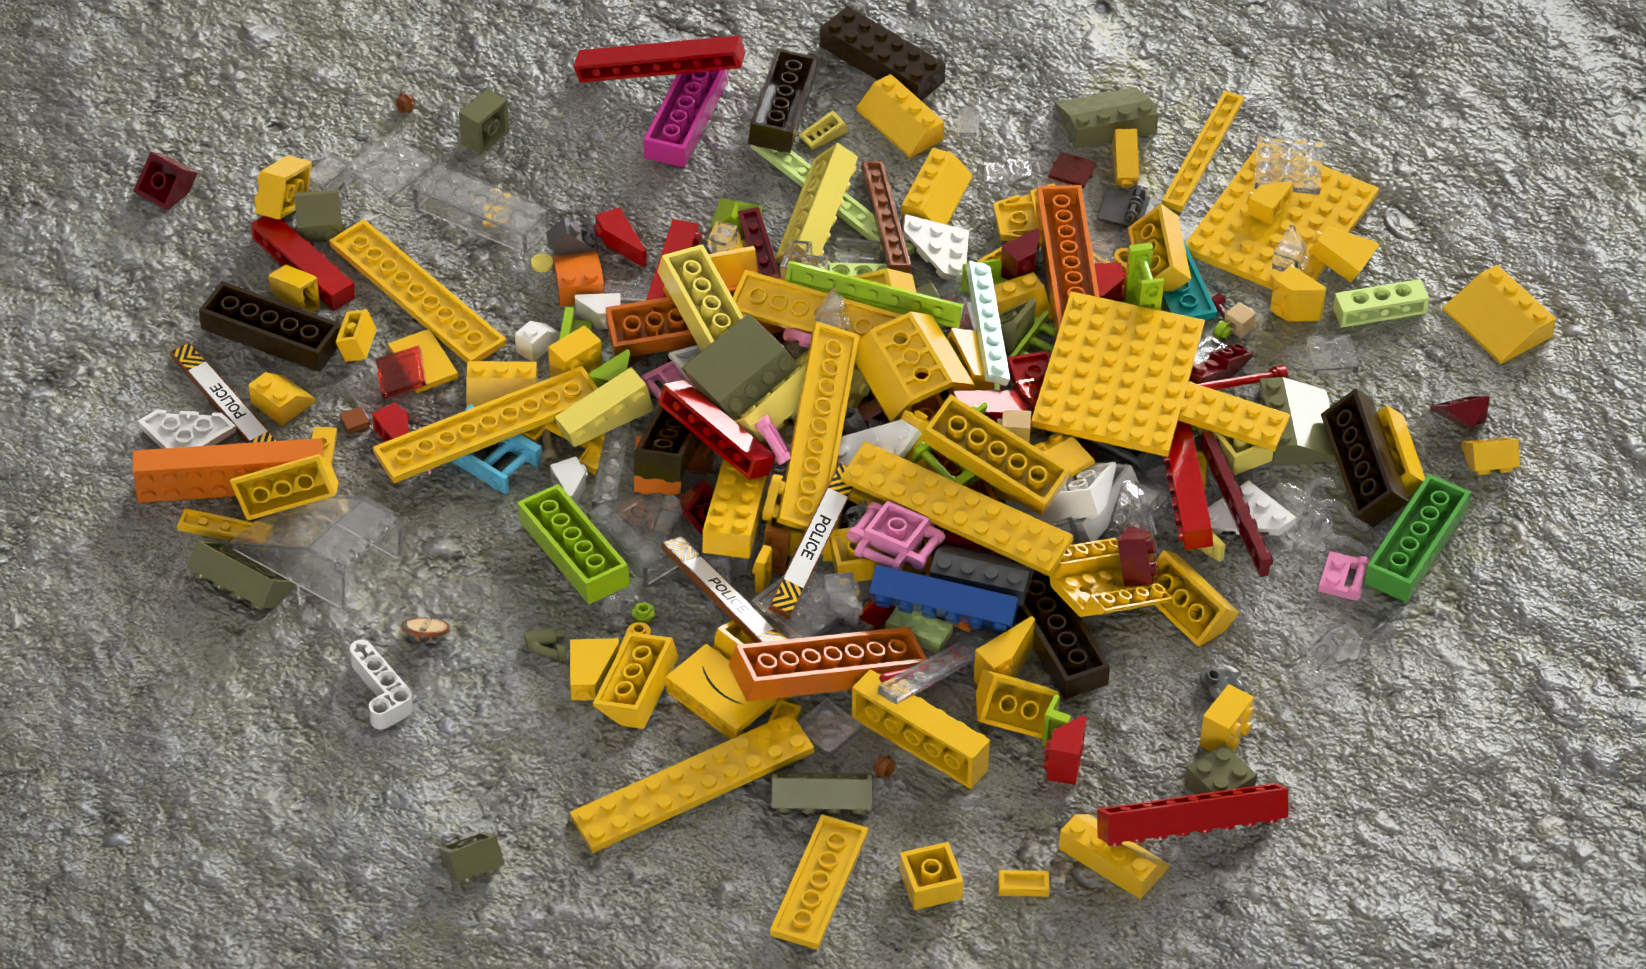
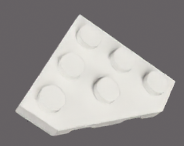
M905 214L902 224L904 239L907 242L911 241L916 246V252L926 263L931 262L937 269L936 273L942 279L962 283V265L967 262L969 230Z
M155 410L138 420L139 428L161 449L216 445L236 433V426L222 413L212 412V415H199V412L180 411L179 414L166 413V410Z
M901 419L842 436L837 464L841 462L848 466L864 441L904 459L922 433Z
M1247 481L1240 486L1243 500L1249 504L1250 515L1252 519H1256L1258 532H1269V535L1279 536L1296 524V517L1253 483ZM1224 498L1208 507L1212 531L1215 534H1222V531H1236V535H1240Z

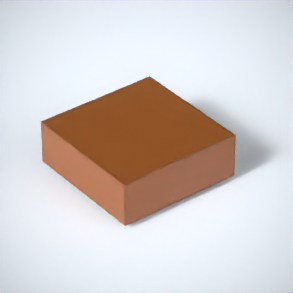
M361 406L339 413L340 420L348 434L370 427L369 420Z

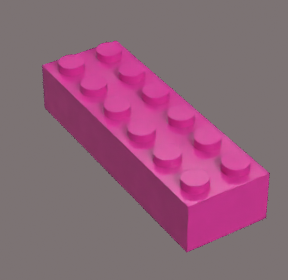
M728 70L676 75L643 139L645 159L683 168L686 167L728 83Z

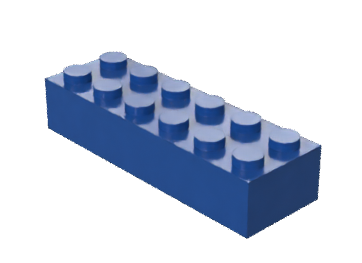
M880 565L875 567L869 591L871 601L875 602V605L878 607L889 608V605L899 607L898 611L912 614L913 611L921 612V616L925 618L936 619V616L946 618L945 622L955 625L964 622L968 623L970 628L976 630H983V627L993 629V633L998 635L1014 627L1019 608L1018 597Z

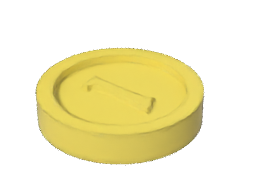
M537 254L531 259V267L537 272H547L553 267V259L548 254Z

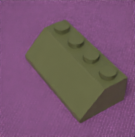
M197 541L187 568L195 571V576L205 580L207 578L210 579L215 587L232 591V596L241 600L247 599L251 601L250 605L259 610L275 608L297 583L223 542Z
M773 772L772 808H777V812H792V808H802L804 813H815L817 809H827V813H841L842 809H852L851 813L865 814L866 810H872V773Z

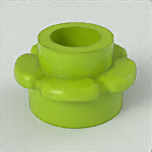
M1220 320L1215 327L1213 336L1218 338V341H1221L1222 338L1225 340L1229 338L1232 332V328L1229 327L1230 322Z
M645 602L636 604L634 609H632V616L635 621L645 624L650 623L655 616L654 606Z

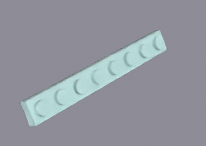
M969 261L966 271L985 380L1007 386L1010 375L990 266L984 263Z

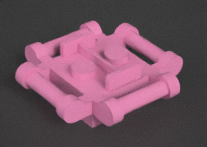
M887 501L884 505L871 502L861 520L847 532V537L852 542H859L854 553L857 557H866L897 570H902L904 563L908 562L911 563L913 568L921 570L926 565V559L935 547L944 541L945 534L941 530L934 528L935 524L929 522L930 518ZM924 537L930 538L920 553L917 554L916 552L921 546L922 539ZM869 546L881 550L885 553H888L892 556H895L896 558L892 559L886 555L869 549Z

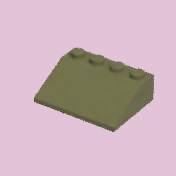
M1137 87L1055 102V107L1075 149L1112 142L1115 129H1137V137L1157 133L1159 114L1153 101Z
M749 313L681 367L695 389L733 421L798 368L785 347Z
M1284 377L1260 378L1259 404L1290 414L1288 425L1276 451L1273 452L1272 465L1336 461L1321 417V413L1330 407L1326 390Z

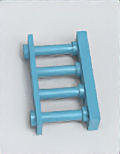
M470 404V405L465 409V411H466V410H469V409H471V408H474L475 406H473L472 404ZM519 434L497 443L500 446L484 461L474 456L478 451L451 461L483 480L493 489L507 495L509 493L508 478L525 462L532 464L536 468L540 465L542 446ZM507 452H512L518 456L501 472L492 467Z

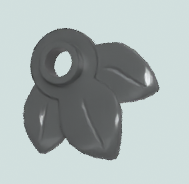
M1221 665L1216 669L1207 667L1200 673V684L1204 689L1208 690L1209 696L1214 701L1228 684L1245 692L1242 682L1237 679L1240 672L1234 667Z

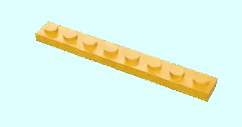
M1228 91L1222 93L1162 199V205L1166 208L1183 212L1242 107L1244 96Z

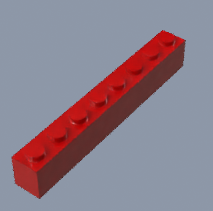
M740 35L579 50L573 67L579 83L740 69L746 51Z
M1178 421L1168 457L1163 456L1167 480H1172L1168 481L1170 495H1174L1171 497L1173 511L1177 510L1174 512L1176 526H1181L1177 527L1178 539L1184 542L1185 550L1212 547V526L1191 424Z
M1272 783L1098 808L1097 838L1106 842L1108 846H1121L1122 842L1142 843L1147 838L1163 840L1167 839L1168 835L1189 836L1190 832L1195 831L1210 833L1215 828L1231 830L1235 828V825L1256 826L1257 822L1263 821L1266 823H1277L1279 819L1288 818V788Z

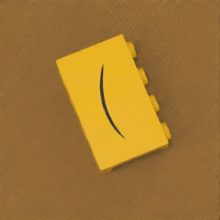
M705 644L666 676V692L731 740L742 735L743 730L765 711L773 712L777 704V698L746 701L728 666L730 661L719 650Z

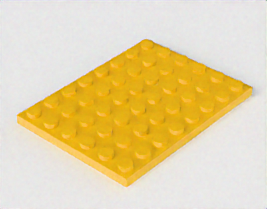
M1261 141L1185 243L1192 257L1273 290L1274 279L1291 265L1317 281L1327 265L1308 252L1313 245L1310 242L1317 231L1322 233L1327 226L1351 233L1377 197L1379 188ZM1286 181L1294 183L1291 200L1271 224L1247 214V198L1260 185Z
M1071 291L1033 413L1031 427L1168 457L1205 320Z

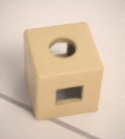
M1238 302L1225 313L1224 321H1229V327L1232 328L1231 333L1242 339L1255 328L1257 313L1241 302Z

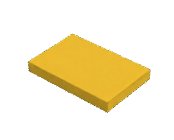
M430 329L388 343L391 354L416 393L458 379V372Z

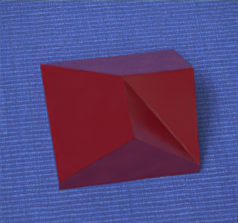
M1468 396L1431 405L1430 410L1464 428H1474L1477 424L1486 423L1490 399L1489 396Z
M705 479L698 482L676 501L681 513L702 536L714 489Z

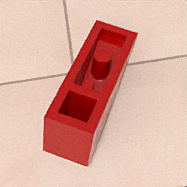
M621 208L596 214V224L593 225L596 237H600L607 247L639 266L645 267L646 249Z
M396 402L372 413L373 429L384 442L409 433V414L405 409H401Z

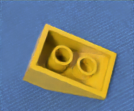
M1033 616L975 650L973 681L977 685L979 684L983 669L1014 678L1017 677L1033 650L1035 618Z

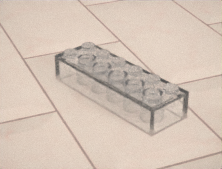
M437 162L412 189L414 208L524 254H527L550 227L549 208Z

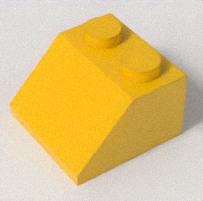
M1291 265L1274 279L1270 311L1287 322L1320 321L1323 314L1326 287Z
M265 372L248 384L251 404L281 426L316 402L313 396L284 375Z
M1501 437L1461 441L1468 468L1471 471H1477V475L1491 474V470L1499 469L1500 473L1514 472L1513 468L1521 467L1519 439Z

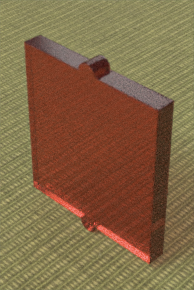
M1061 152L1056 162H1053L1048 178L1071 185H1081L1082 188H1085L1089 178L1093 177V171L1097 162Z

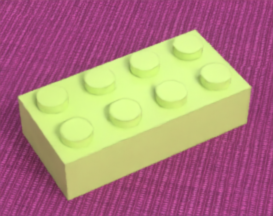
M896 607L887 620L885 629L910 627L920 647L940 654L952 636L953 625L938 618H925L921 616V612L903 613L898 611L899 607Z

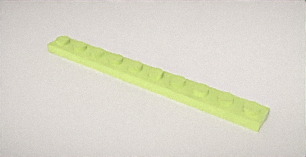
M750 145L762 157L799 186L803 187L811 167L809 163L792 150L790 153ZM845 192L842 198L844 202L840 209L837 210L836 215L883 251L873 213ZM905 240L910 256L915 253V246Z

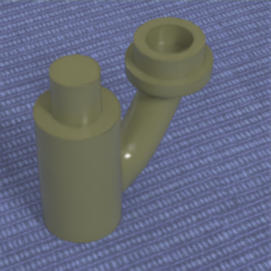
M553 627L524 633L527 650L531 649L539 655L557 658L559 662L567 659L564 645L555 644L556 639L565 637L563 628L554 630ZM555 644V649L545 647L546 645Z

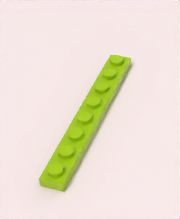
M794 261L788 262L785 277L787 282L902 315L909 312L933 315L937 324L953 328L960 327L963 304Z

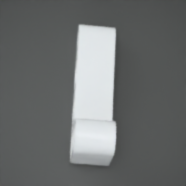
M357 640L353 642L350 646L352 667L377 696L369 703L371 725L375 729H386L411 715L413 711L412 694L407 685L368 641Z

